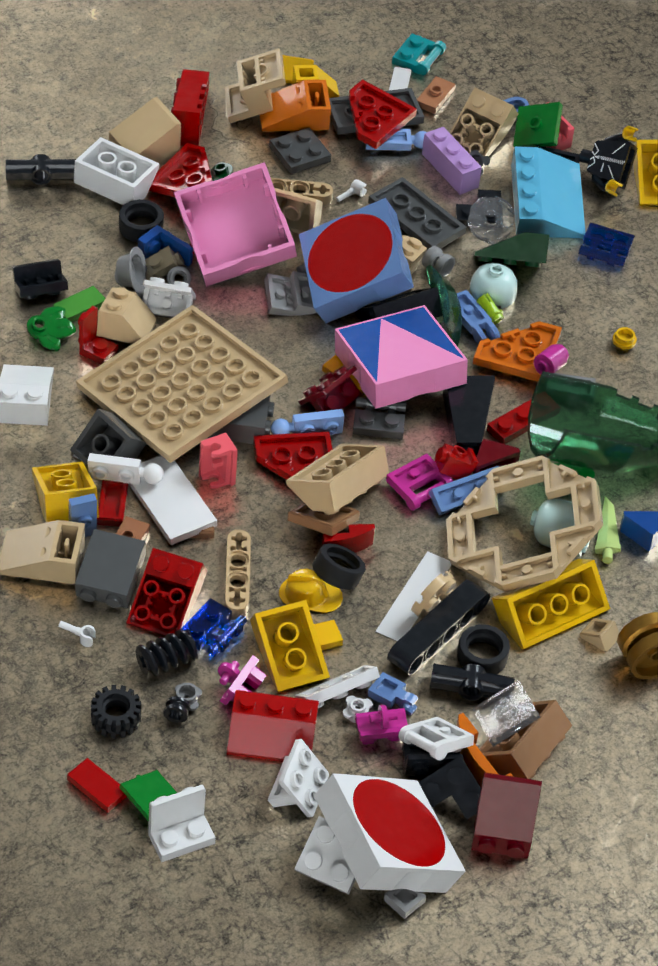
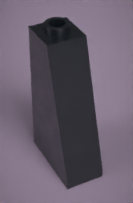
M494 375L467 376V384L443 390L451 445L453 447L458 445L466 451L468 448H471L476 457L485 433L495 383Z

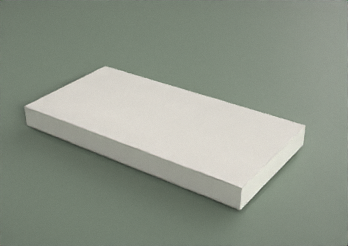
M160 455L141 463V467H146L151 463L161 466L163 469L162 480L159 483L150 484L144 478H141L140 484H128L170 545L193 537L209 527H217V519L175 460L170 463Z

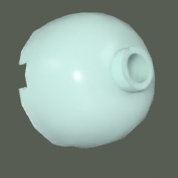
M484 264L475 271L471 278V295L477 300L482 295L489 293L496 306H501L500 309L506 308L513 304L516 299L517 279L513 271L503 264Z

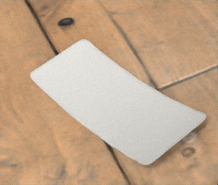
M394 67L389 90L408 88L411 69Z

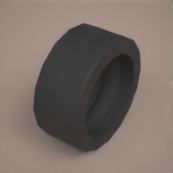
M133 200L124 204L120 209L119 230L130 241L138 242L141 236L156 225L161 228L164 227L162 208L152 201ZM136 217H146L154 222L148 225H136L129 220Z
M324 544L312 563L313 570L323 581L331 586L345 590L355 589L366 571L365 563L357 554L337 544Z
M486 624L474 625L462 633L458 643L457 659L462 668L468 664H476L483 667L486 673L498 674L507 664L510 643L505 633L500 629ZM477 642H485L494 646L499 651V655L490 659H482L469 652L468 646Z

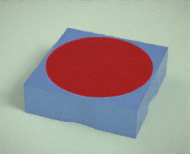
M386 198L299 234L313 307L325 323L353 313L370 303L385 300L414 288L409 264L403 252V238L397 213Z

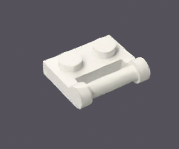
M439 717L406 725L401 728L398 735L400 741L406 744L412 743L426 750L431 757L437 760L444 759L449 752H460L463 748L474 745L473 734Z

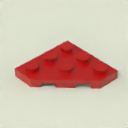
M363 79L349 90V102L357 138L374 149L380 147L416 116L417 108Z
M186 143L157 171L149 191L175 197L174 192L213 181L205 147Z
M329 432L257 435L253 439L256 462L285 480L333 450Z

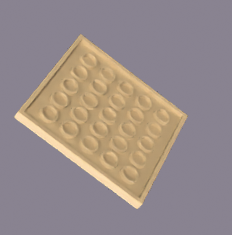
M191 305L78 379L76 383L78 389L105 411L112 412L118 416L147 445L171 463L198 445L200 441L205 440L287 384L288 377L284 372L205 313Z

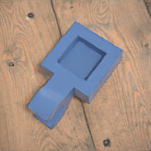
M384 672L380 674V677L368 689L369 698L389 708H392L396 703L399 708H405V712L408 715H412L417 709L415 702L418 700V697L413 693L406 692V684Z

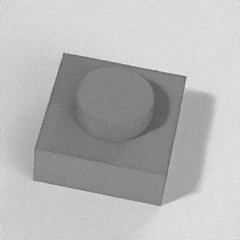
M408 889L388 891L384 896V901L404 919L424 904L426 900V895L422 892Z

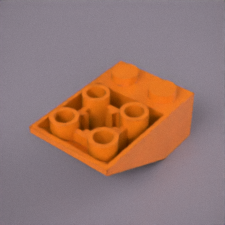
M303 80L271 93L273 111L259 115L262 132L299 131L309 127L315 131L329 130L331 105L326 80Z

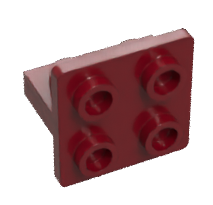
M354 365L347 369L345 366H342L333 373L330 371L320 377L319 381L321 383L317 386L314 384L302 392L304 396L298 400L300 406L311 402L317 412L345 408L361 395L350 378V375L357 370L356 366Z

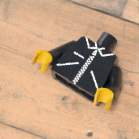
M626 126L622 132L605 137L603 140H597L593 151L582 149L579 161L588 164L587 172L592 175V181L602 192L610 193L617 197V188L625 190L638 149L628 141H637V138L633 137V135L638 131V128Z

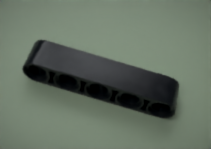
M466 579L392 646L387 660L408 675H412L485 608L490 600V593L471 580Z

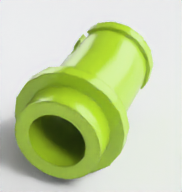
M489 293L482 295L476 300L492 319L494 325L504 319L503 311L498 309Z

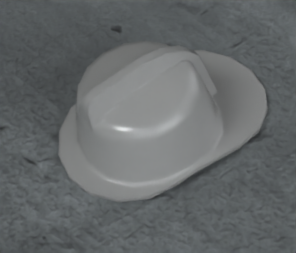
M139 247L132 248L130 253L118 258L115 280L120 286L133 287L134 292L143 299L145 289L143 280L146 279L147 270L144 254Z

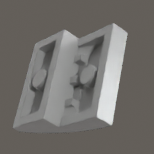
M293 271L290 278L267 273L264 283L268 314L300 316L317 313L313 307L306 273Z

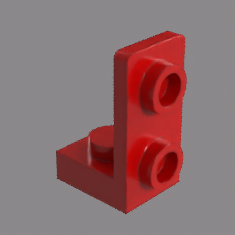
M91 306L78 319L79 354L101 365L116 355L118 345L103 337L96 336L98 308Z

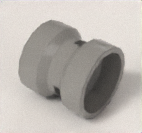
M434 245L426 251L422 259V265L428 269H433L435 274L444 278L452 271L455 265V258L449 254H443L442 249Z

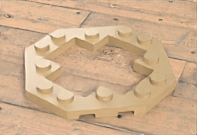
M542 455L493 468L486 475L487 480L480 488L475 487L464 499V506L457 513L453 512L446 519L448 559L453 566L504 592L557 579L603 526L600 492L597 481L588 476L586 478L580 476L575 470L562 464L558 466L551 463L550 459ZM544 482L545 494L548 500L571 494L575 526L549 532L551 552L503 564L502 551L499 545L476 551L474 520L499 513L497 494Z

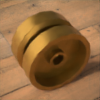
M658 612L643 614L630 621L623 627L617 637V643L623 656L627 658L626 661L633 675L639 679L658 677Z

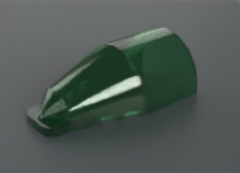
M543 371L533 393L528 415L530 449L535 457L542 455L550 459V461L613 474L658 467V405L654 404L653 407H649L639 403V397L632 395L629 399L617 394L618 389L608 385Z

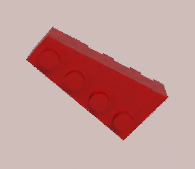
M183 69L181 78H177V92L174 93V107H172L171 113L181 123L180 146H184L186 143L199 146L209 91L210 72Z

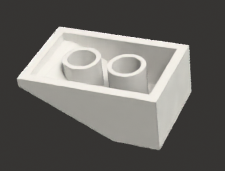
M3 365L0 376V423L48 426L54 367Z

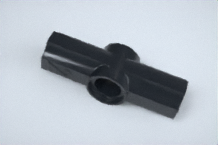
M37 154L31 160H6V180H31L37 185H46L51 180L74 179L76 159H50L45 154Z
M434 663L430 687L459 692L462 698L469 701L479 700L482 697L511 701L515 677L486 673L483 667L476 664H468L463 668Z

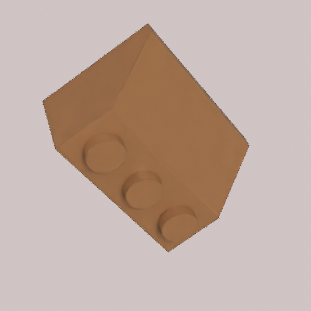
M556 700L518 703L479 750L499 775L511 773L513 777L531 779L535 776L536 770L542 762L551 756V751L555 746L565 739V734L572 727V724Z

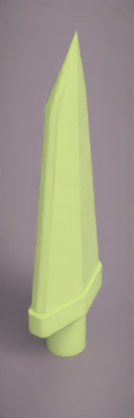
M605 496L602 509L603 526L598 531L595 553L602 554L603 563L610 564L613 562V554L621 552L615 507Z

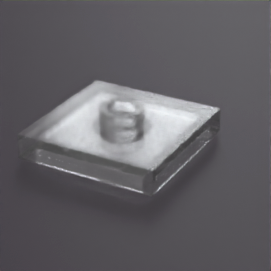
M519 680L472 709L493 747L540 718L538 711Z

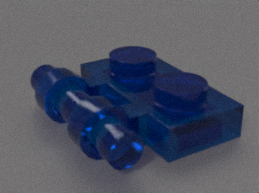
M590 222L583 239V244L590 246V248L581 245L578 254L587 256V259L592 261L597 259L607 262L609 266L614 267L618 265L624 267L626 258L618 256V254L628 257L635 235ZM598 249H602V250H605V251H609L610 253L603 252V251H600V250H598Z
M210 598L181 629L190 632L197 650L201 651L208 645L210 646L207 649L208 654L216 657L219 652H224L229 647V642L233 637H238L243 632V626L248 621L243 615H239L235 620H230L232 618V610ZM220 630L224 631L221 635L216 636Z

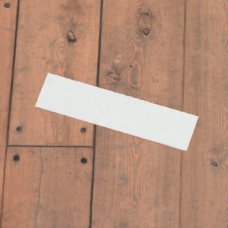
M427 551L375 632L396 641L402 638L418 619V616L411 611L415 601L419 604L422 602L423 596L421 593L438 575H444L445 571L450 569L451 562Z

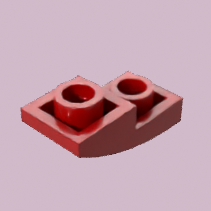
M375 524L348 525V533H336L333 536L323 534L322 546L324 544H337L354 553L364 550L373 545Z

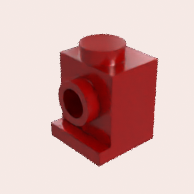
M444 443L435 455V462L439 472L455 479L471 475L479 463L473 449L468 448L466 451L458 445L453 447Z

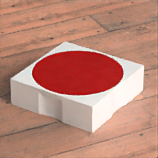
M333 773L314 795L330 829L340 843L343 855L360 889L389 891L408 889L415 892L446 893L466 872L418 780Z

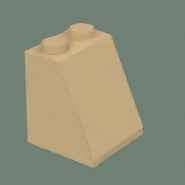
M158 97L152 98L109 131L110 142L159 163V166L166 164L180 150L181 123Z

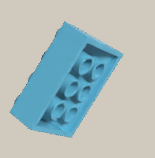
M515 146L511 162L516 235L528 232L547 234L553 238L585 239L580 164L538 147Z

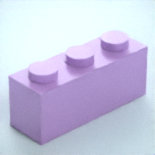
M444 127L424 133L422 155L457 193L461 195L479 188L482 167Z

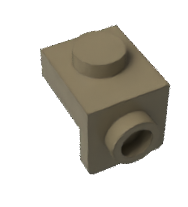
M169 246L145 259L150 277L162 278L173 267H183L185 265L180 253H174Z

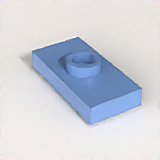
M95 494L69 499V521L85 523V537L92 536L93 530L97 529V499Z

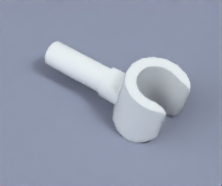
M357 179L354 180L350 189L336 197L337 202L344 200L354 193L363 197L367 192L364 188L367 184Z
M63 621L59 623L58 627L80 636V643L83 646L91 647L93 645L92 638H96V631L93 626L86 625L80 628Z

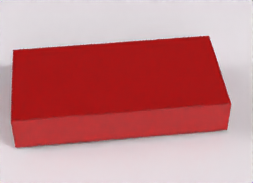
M102 480L97 525L120 527L125 515L128 483Z
M86 758L67 774V780L107 813L127 797L119 788L120 783L89 758Z

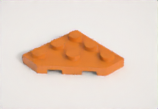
M538 321L530 324L529 328L523 330L517 328L502 333L500 338L491 341L489 338L481 340L473 357V364L544 383L545 377L539 374L534 367V358L550 345L558 344L562 327Z

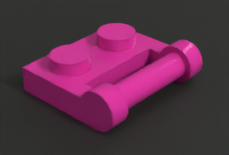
M427 453L387 474L386 482L405 500L407 507L412 511L419 508L421 503L431 499L428 493L431 489L453 481L450 476L439 472L436 462ZM435 479L439 482L417 495L413 492Z

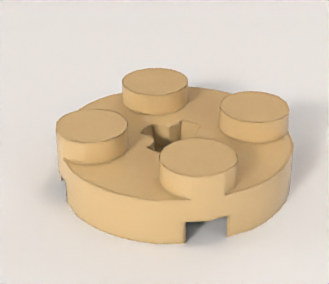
M445 571L444 575H438L421 593L423 596L422 602L419 604L415 601L411 611L419 618H424L441 600L443 601L454 591L453 587L457 583L455 577L448 571Z

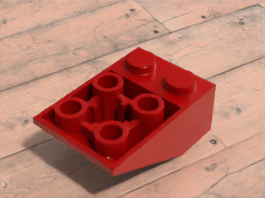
M153 548L126 624L164 636L169 633L175 634L177 630L183 629L207 574L205 565L195 560Z

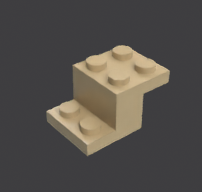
M280 48L237 61L239 83L225 87L227 117L230 123L273 111L271 89L286 85L283 56Z

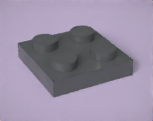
M310 127L270 139L269 141L270 149L290 174L331 162L330 152Z

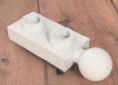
M89 453L87 460L88 472L93 479L140 484L141 478H144L146 482L156 484L163 478V469L158 464L151 463L146 467H141L140 459Z

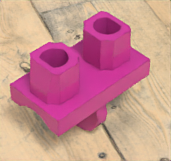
M252 655L241 671L238 669L240 664L235 660L232 663L223 662L218 667V674L221 677L219 682L222 685H226L228 682L231 683L219 700L221 703L227 705L230 700L234 702L236 690L251 692L242 685L244 681L255 690L260 686L267 675L255 666L259 661L258 658Z
M379 705L378 711L355 714L359 738L364 745L374 744L376 739L387 738L391 742L400 741L399 731L402 727L408 725L405 708L387 710L386 705Z

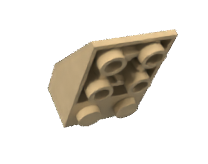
M475 87L453 125L450 134L469 154L473 150H478L483 156L489 157L509 133L519 113L514 105Z
M56 520L6 531L0 554V575L75 584L85 546V523Z

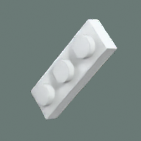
M364 665L296 694L295 698L319 701L318 708L325 705L324 701L331 698L334 700L343 698L349 694L348 691L351 689L369 687L372 685V680L379 678L380 675L377 667Z

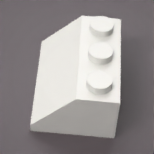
M100 137L75 160L74 183L124 205L133 200H143L146 197L159 169V163Z

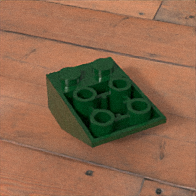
M522 232L474 251L473 255L478 256V261L493 262V258L502 259V264L516 265L517 260L525 261V266L540 268V264L547 261L549 235Z

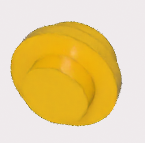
M627 327L619 328L612 337L613 344L620 349H631L636 345L637 341L635 332Z

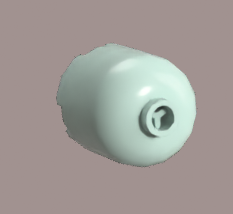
M556 498L545 500L538 511H533L530 525L534 526L535 538L541 545L551 548L549 532L575 526L571 501ZM590 541L577 556L581 557L582 553L586 552Z

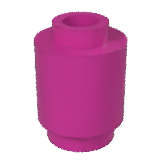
M561 344L550 345L534 358V367L542 376L550 377L566 365L569 353Z

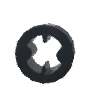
M170 697L166 700L163 715L172 722H185L188 719L190 703L182 697Z

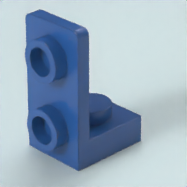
M158 225L138 239V247L142 250L145 259L156 254L160 249L162 250L169 246L174 253H180L186 266L192 264L193 248Z

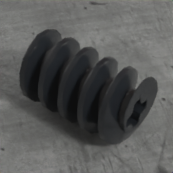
M182 629L177 630L175 634H167L165 638L158 637L155 642L148 641L146 646L140 644L135 650L140 669L146 676L148 675V670L154 676H157L159 674V666L164 672H167L169 662L173 668H177L179 658L183 664H187V655H190L194 661L198 659L193 637L188 630L184 631Z

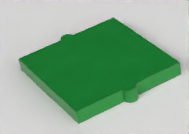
M158 770L142 776L138 774L136 778L123 782L119 786L148 822L150 802L161 796H170L177 793Z

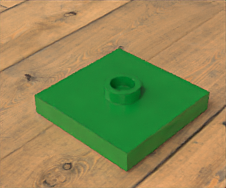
M560 102L519 106L513 147L557 146L563 105Z

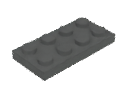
M412 88L385 91L417 108L416 116L404 126L424 123V114ZM349 96L329 98L331 105L330 118L337 135L356 132Z
M403 177L369 196V204L386 198L397 213L400 229L410 237L420 240L422 245L427 247V250L434 245L441 249L466 234L467 227Z

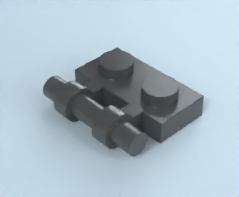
M357 397L356 407L366 409H355L353 434L403 440L405 415L395 414V412H406V402H398L377 408L388 410V413L373 411L375 407L368 398Z

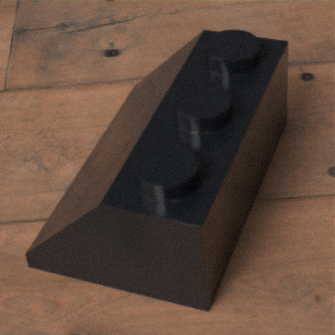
M437 287L410 291L366 305L355 311L361 322L423 305L427 307L436 320L437 317L445 315Z

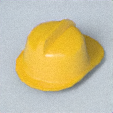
M307 568L299 569L289 574L288 579L281 584L279 589V597L284 604L288 605L306 600L309 610L318 613L335 611L343 601V594L339 588L326 583L317 576L315 571Z

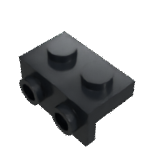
M59 259L12 267L14 287L20 298L34 299L41 294L58 295L62 291L68 290V281L62 274L61 261Z
M403 742L405 776L423 777L430 775L457 757L461 756L463 758L460 752H449L444 759L437 760L431 757L426 750L412 743L406 744Z

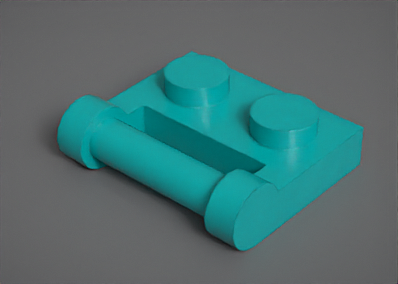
M412 33L393 55L392 64L411 69L412 72L420 75H426L436 58L446 51V44L442 41L433 42ZM429 51L430 53L424 61H420L426 52Z

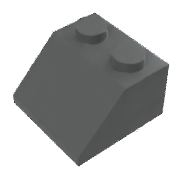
M97 409L70 451L88 466L89 453L137 459L146 446V442L114 413Z

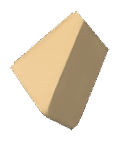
M593 618L579 635L590 644L607 652L616 643L619 631L615 621Z

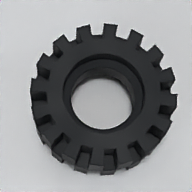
M111 685V690H108L107 686L103 687L102 693L98 690L95 693V698L93 697L91 700L92 726L95 725L97 732L102 730V735L105 737L108 733H111V738L116 739V734H120L121 738L126 737V732L129 735L133 734L134 728L138 729L139 722H141L142 705L139 695H134V690L131 688L126 691V686L121 685L120 689H116V685ZM112 707H121L127 712L121 716H111L105 711Z

